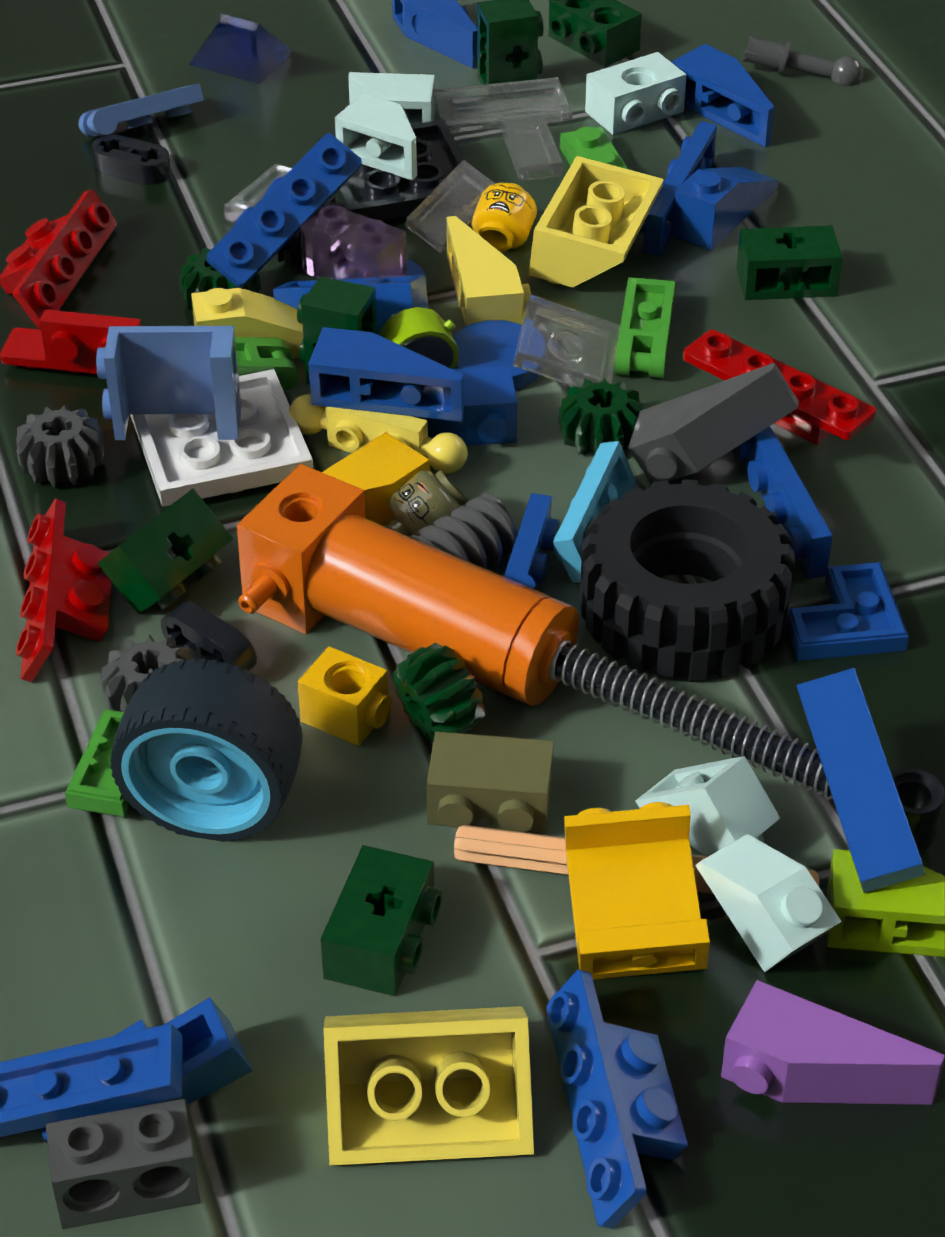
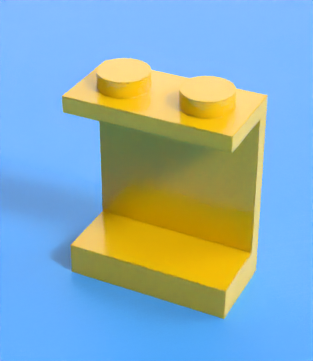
M654 802L635 810L611 812L605 808H590L581 811L577 815L564 816L565 850L579 970L590 972L592 979L707 969L710 940L707 920L701 919L689 841L691 821L689 805L672 806L665 802Z

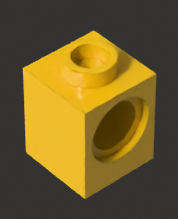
M330 646L325 649L297 681L300 721L354 745L360 746L374 728L378 729L383 726L390 714L392 698L388 696L387 670Z

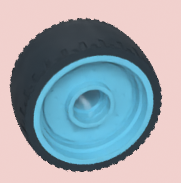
M183 659L178 662L173 661L149 673L129 701L113 743L110 759L112 777L115 779L114 782L119 787L120 793L124 795L126 801H129L133 808H136L148 820H152L158 826L165 827L169 831H174L179 835L222 842L226 840H241L245 837L249 838L253 834H258L261 830H265L268 825L273 823L290 792L296 776L302 748L303 733H301L302 726L300 725L299 717L296 716V711L291 707V703L285 699L286 697L278 692L277 688L246 669H241L236 665H229L226 662H218L217 660Z

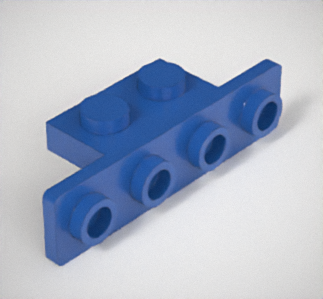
M325 134L284 177L279 176L272 182L264 197L254 207H248L236 220L234 227L208 252L207 262L238 288L245 287L361 168L362 159L332 134Z
M577 970L548 1002L546 1008L547 1022L551 1028L560 1066V1077L564 1082L573 1120V1132L577 1138L586 1175L587 1191L591 1197L596 1222L599 1227L612 1229L646 1194L647 1189L638 1154L673 1161L688 1146L658 1035L605 1023L591 973Z

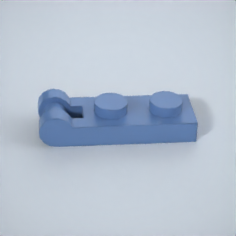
M200 83L87 111L79 119V128L85 136L97 137L113 133L117 124L123 121L127 122L128 129L153 123L151 114L165 111L167 118L191 113L190 104L204 101Z

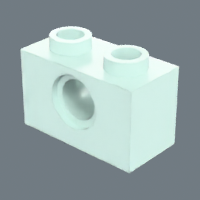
M659 52L589 73L586 76L585 112L612 135L684 112L686 74Z

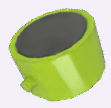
M415 307L402 310L391 316L379 332V336L448 368L455 369L459 361L458 347L450 333L456 327L451 319L445 322L432 309Z

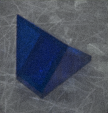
M222 14L219 23L189 65L260 84L289 57L291 48L259 23Z

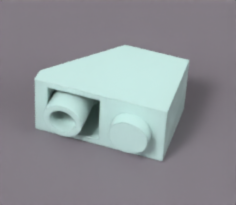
M349 72L350 104L361 94L366 93L401 104L410 125L434 121L435 75Z

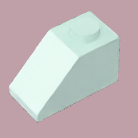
M363 93L335 117L336 138L362 159V164L410 180L417 177L416 136L401 104Z
M745 756L675 769L635 800L639 808L654 802H665L672 806L689 805L691 813L690 846L704 856L714 854L747 834L763 842L764 837L762 833L780 819Z
M749 834L695 865L764 973L808 947L842 922L805 866Z

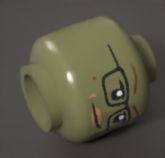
M422 470L415 474L389 499V507L395 518L388 524L394 531L408 537L416 535L418 530L428 525H433L435 520L443 516H451V511L463 506L468 502V499L443 471L439 470L434 475L430 471Z

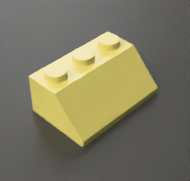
M576 156L534 229L529 276L544 279L552 284H562L573 288L624 262L663 187L664 179Z
M523 1006L325 1016L323 1030L329 1166L534 1155L528 1017Z

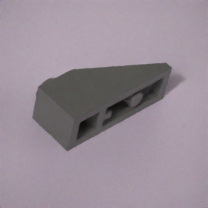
M772 363L641 410L628 450L651 483L666 480L669 482L705 468L796 410L799 401L776 364Z

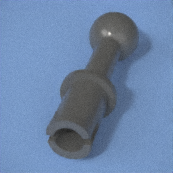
M753 35L748 37L742 62H750L777 69L778 74L781 75L784 68L788 67L829 77L834 83L843 86H853L862 81L863 67L854 57L844 56L836 61H831L791 51L790 41L781 44L756 38Z

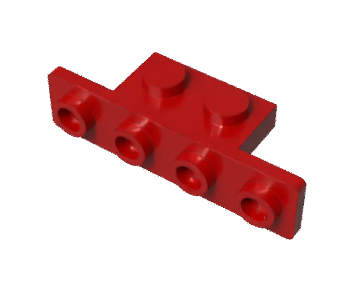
M93 189L85 191L68 215L51 222L45 218L33 224L25 232L27 239L23 245L11 252L6 258L8 265L0 275V285L7 294L13 293L14 298L39 329V321L45 309L56 311L60 309L117 226V222L112 216L110 209L102 202Z
M45 309L39 321L41 330L19 327L12 329L0 352L1 363L25 368L65 370L72 373L97 374L98 347H106L109 326H142L141 319Z
M708 330L683 351V360L724 381L775 363L797 397L799 405L796 410L774 424L816 445H819L826 439L829 433L844 440H851L875 419L876 408L716 330Z
M58 499L53 501L45 515L40 513L36 515L27 538V542L33 545V552L27 561L24 579L30 581V585L20 608V617L26 619V625L17 643L16 656L22 657L20 679L31 683L53 650L55 627L100 642L109 625L111 580L97 564L109 552L101 550L94 545L63 536L66 502Z

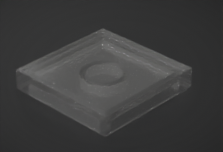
M530 294L523 314L513 365L571 386L582 387L584 379H588L593 383H599L604 378H606L607 383L612 384L620 325Z

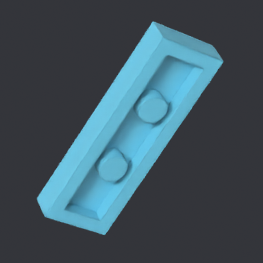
M619 441L600 443L590 466L586 470L582 483L570 503L569 510L554 536L555 555L563 563L571 583L581 582L582 542L586 538V529L608 503L615 498L621 501L622 496L627 491L633 489L636 484Z

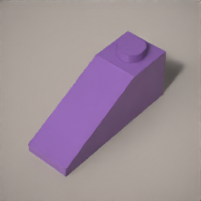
M756 980L726 1036L721 1077L734 1082L744 1091L752 1094H763L782 1103L932 1105L937 1093L945 1055Z

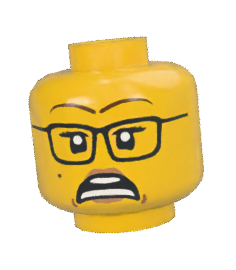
M496 183L490 185L481 194L473 214L472 228L500 252L517 249L527 241L537 214L536 203L531 195L517 184Z

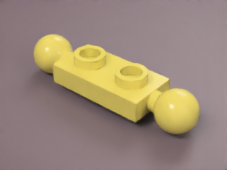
M311 394L299 396L292 402L289 408V414L296 420L302 434L312 435L320 432L322 429L327 430L328 447L353 453L387 432L430 459V465L436 471L441 470L445 474L454 473L461 469L467 460V446L462 438L448 432L438 434L434 438H429L428 423L424 419L406 415L311 405Z

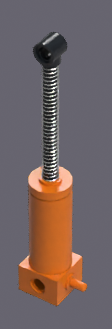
M300 463L237 524L242 595L239 597L238 602L241 609L246 613L254 614L257 612L304 634H307L326 615L409 653L414 652L420 647L426 648L435 642L441 646L446 645L453 649L457 659L464 660L468 672L475 676V682L531 707L541 704L551 695L559 681L562 680L566 686L572 684L575 690L582 688L584 694L591 693L594 698L601 697L604 703L611 701L614 707L621 705L623 711L631 710L633 715L640 714L643 720L650 718L653 724L660 722L661 727H670L673 733L680 731L683 737L690 735L692 741L701 740L703 746L711 744L713 750L721 748V752L724 755L731 752L732 758L745 756L748 762H752L754 768L762 765V770L765 773L772 770L774 777L783 775L785 782L793 778L795 786L803 783L806 791L814 788L816 795L824 792L827 800L832 799L817 749L814 751L809 750L808 743L802 747L799 745L798 738L793 742L788 741V734L781 738L778 736L777 729L772 733L768 732L767 725L760 729L757 727V721L752 722V724L747 723L748 719L746 716L739 720L737 719L736 712L732 713L731 716L728 715L726 707L718 711L716 703L709 707L707 706L706 699L697 702L696 694L688 698L686 690L679 694L677 693L676 686L669 690L667 689L666 682L658 685L656 677L649 681L647 680L646 673L639 677L637 676L638 672L636 669L628 672L627 665L618 668L617 661L609 664L607 656L600 660L597 652L590 656L588 648L579 651L580 647L576 644L579 616L578 611L572 605L551 598V596L366 519L364 490ZM902 768L891 774L918 852L920 853L928 850L934 844L945 791L938 778L929 772L917 768Z

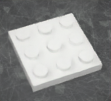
M274 369L239 376L242 409L238 440H218L215 414L131 415L162 507L172 505L192 488L201 498H207L281 483L300 463L313 468V459L296 420L289 414L290 405Z

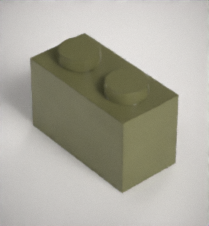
M435 732L426 783L427 824L449 826L452 828L470 825L516 832L546 834L553 781L554 741Z

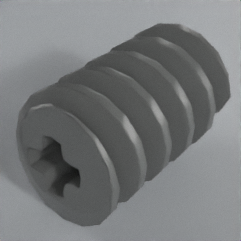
M483 493L481 497H476L468 501L465 506L451 511V516H443L435 520L433 525H428L418 530L416 535L409 537L486 569L487 563L491 565L501 561L503 554L510 555L512 553L518 533L503 503L494 495Z

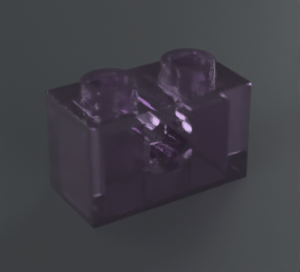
M329 203L300 225L303 272L316 278L321 276L331 279L407 276L406 231Z

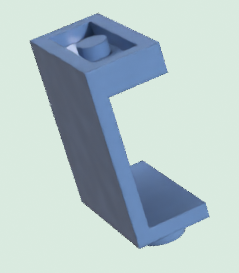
M109 326L106 347H98L96 366L98 378L107 379L108 389L103 390L102 396L103 417L105 420H112L115 440L126 439L129 415L215 414L218 440H238L242 406L234 326Z

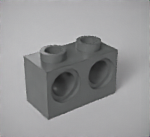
M185 1099L46 1124L51 1183L62 1229L201 1203Z

